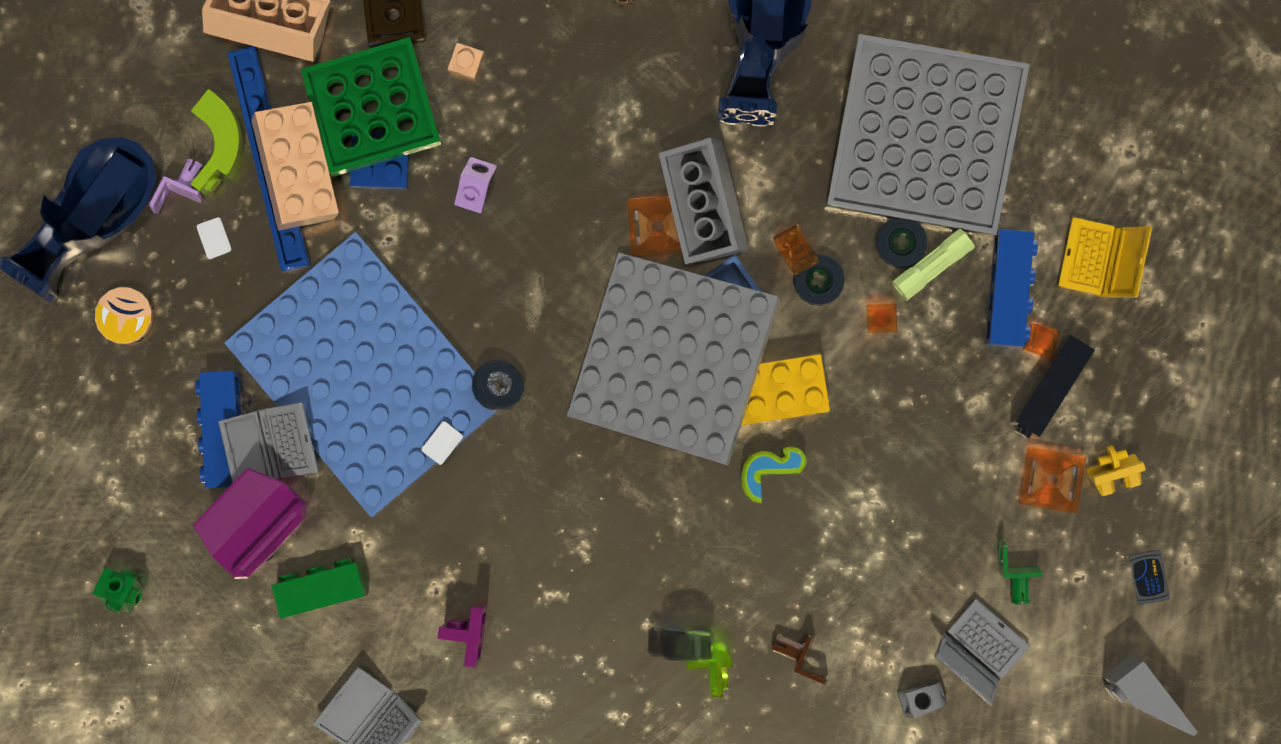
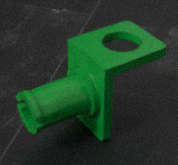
M998 540L999 573L1003 578L1012 579L1011 603L1021 605V601H1023L1024 605L1029 604V579L1043 576V571L1038 566L1008 567L1007 544L1003 540Z

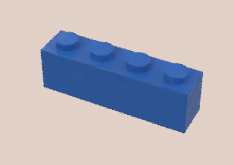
M999 229L997 235H995L985 341L987 346L1020 349L1025 347V342H1029L1031 327L1026 325L1027 314H1031L1033 308V297H1029L1030 285H1034L1036 275L1035 268H1031L1032 257H1036L1038 251V240H1034V232Z
M237 371L199 373V379L195 381L196 396L200 397L201 408L197 409V423L202 425V437L198 438V450L200 454H203L204 466H200V481L205 483V488L229 487L232 484V479L218 421L242 415L240 376Z

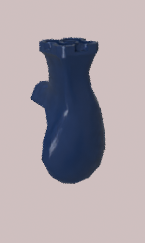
M728 0L739 44L738 56L727 92L719 101L718 122L729 125L747 123L759 127L774 125L777 103L773 99L770 89L771 79L786 55L801 45L808 26L805 22L811 8V0Z
M123 137L99 139L80 149L68 170L64 186L55 200L45 195L43 196L40 215L44 221L43 225L18 251L10 256L1 257L0 269L53 304L58 297L57 286L63 269L81 255L99 249L114 240L138 218L148 205L158 181L152 157L139 143Z

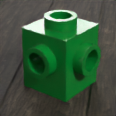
M104 568L92 594L101 603H104V608L119 614L121 610L132 613L134 606H137L142 599L144 587L136 580L137 575L130 571L121 569L119 573Z

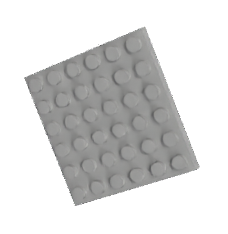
M858 34L827 205L997 235L1030 64Z
M618 252L567 416L729 466L781 298Z

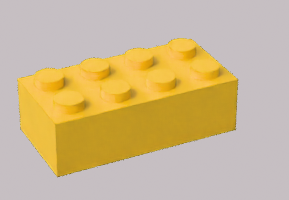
M821 354L760 364L741 426L830 412Z

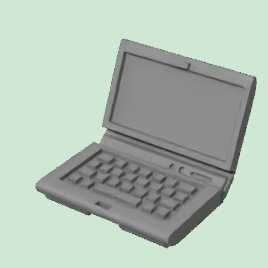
M303 402L265 408L218 421L232 483L247 468L276 479L319 472Z
M974 599L941 638L935 658L968 684L988 704L992 705L1000 678L1002 679L1028 650L1030 645L981 602ZM998 622H1001L1004 626L1001 627Z
M357 667L314 721L313 725L341 744H404L405 742L407 743L419 728L422 720L399 695Z

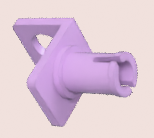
M188 158L177 180L164 176L149 204L153 213H159L170 190L201 203L203 200L199 191L193 189L191 183L204 166L197 161L193 163V159Z

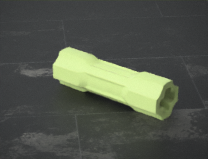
M958 229L920 262L892 281V284L907 301L951 264L957 262L974 249L975 246L963 230Z

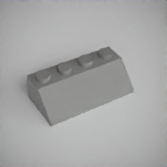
M710 137L658 153L685 264L724 258L749 251L723 141Z

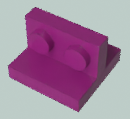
M475 604L471 607L469 626H467L466 620L450 619V621L439 627L438 639L467 643L464 666L476 668L481 661L488 605Z

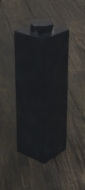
M1071 334L1063 338L1010 422L1016 426L1014 430L1016 433L1026 439H1030L1031 436L1033 438H1040L1095 349Z

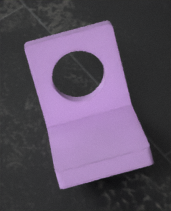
M470 157L461 173L454 205L481 213L488 186L497 165ZM482 167L486 169L487 172L479 173L474 171L472 168Z

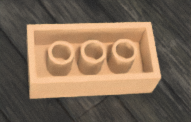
M312 102L255 112L251 121L278 231L334 220L339 212Z

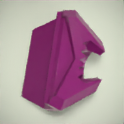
M247 468L193 524V527L211 557L234 579H247L274 557L272 554L283 545L290 535L294 536L306 518L307 503L285 482Z

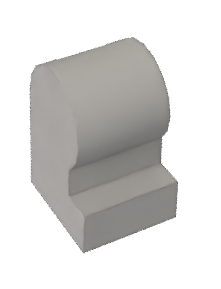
M934 681L897 692L904 717L917 718L948 704L941 681Z

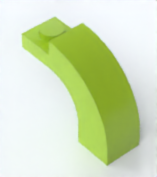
M210 89L205 92L191 110L192 113L209 126L215 142L210 160L191 183L193 187L204 195L208 191L213 192L218 187L222 174H225L232 180L240 168L244 155V135L236 114Z

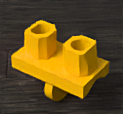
M1113 445L1106 446V455L1097 458L1099 465L1085 469L1087 477L1094 483L1101 496L1113 494L1115 492L1113 480L1122 478L1123 485L1126 488L1141 485V472L1146 471L1144 462H1140L1135 454L1128 455L1126 450L1116 452Z

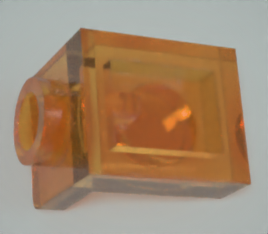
M798 224L773 237L781 258L794 276L819 263L816 253L805 240Z

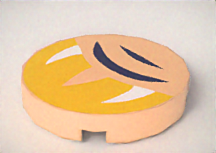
M118 287L108 291L100 298L95 308V322L98 330L106 339L117 344H132L149 333L153 324L154 311L152 305H150L149 300L143 293L132 288Z

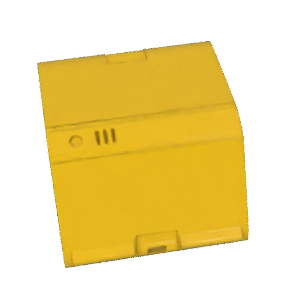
M1072 217L1058 287L1102 297L1138 298L1152 226L1115 228V226Z

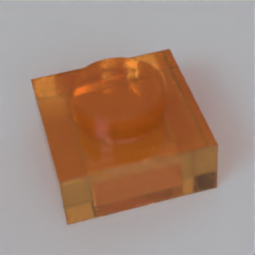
M896 303L866 305L868 334L898 332Z
M1031 323L1030 339L1028 343L1025 342L1023 351L1052 359L1060 331Z

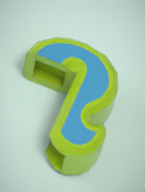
M785 447L781 451L783 453L782 458L768 451H759L749 455L742 465L740 476L744 494L751 501L762 504L761 475L801 473L807 462L804 453L796 447Z

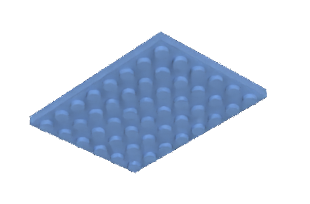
M356 232L224 342L277 406L303 402L314 450L371 518L436 464L433 459L422 452V447L442 422L448 423L463 435L462 440L458 443L459 445L498 412L483 407L475 399L472 391V379L475 371Z

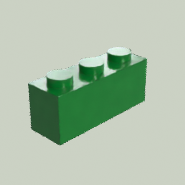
M351 558L334 562L335 568L324 571L322 565L307 569V576L296 578L295 573L278 577L279 583L271 585L279 618L282 619L367 596L368 592L360 561L352 563Z

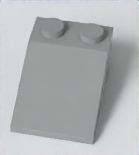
M1129 656L1103 676L1107 683L1104 688L1115 701L1118 699L1121 704L1125 702L1192 736L1198 733L1144 661Z

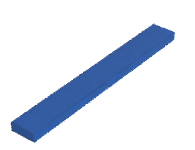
M250 46L227 52L281 272L284 273L311 266L301 226L278 231L251 121L255 112L272 109L257 47Z

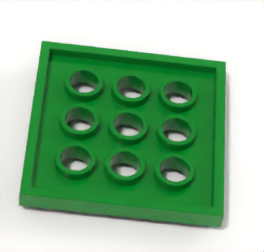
M410 37L301 69L309 102H312L331 177L442 145ZM396 67L399 71L395 78L387 79L383 76L385 69ZM361 75H369L371 77V82L365 87L356 85L357 78ZM334 83L344 85L343 91L338 95H331L329 93V88ZM395 93H404L406 99L402 104L394 105L391 103V97ZM368 101L378 102V108L375 112L366 113L363 110L364 105ZM349 109L351 111L349 119L338 121L336 114L339 110ZM406 118L413 120V127L410 130L401 131L398 129L401 120ZM376 127H384L386 133L381 139H373L371 137L372 130ZM348 135H356L358 137V143L354 147L348 148L343 145V141Z

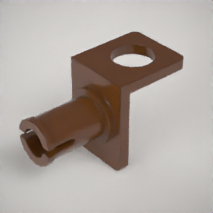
M778 634L775 641L786 645V648L774 644L772 651L796 660L794 672L824 685L827 684L828 679L802 669L815 636L808 635L806 642L801 644Z

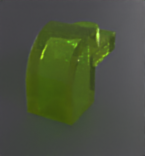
M684 638L686 660H706L686 661V669H709L711 697H723V690H728L727 672H722V668L733 667L732 659L727 649L720 642L711 638Z

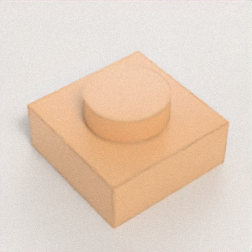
M456 43L448 71L476 80L484 57V51Z

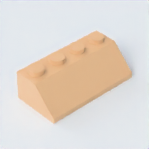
M206 0L202 8L203 33L314 62L323 40L331 0Z

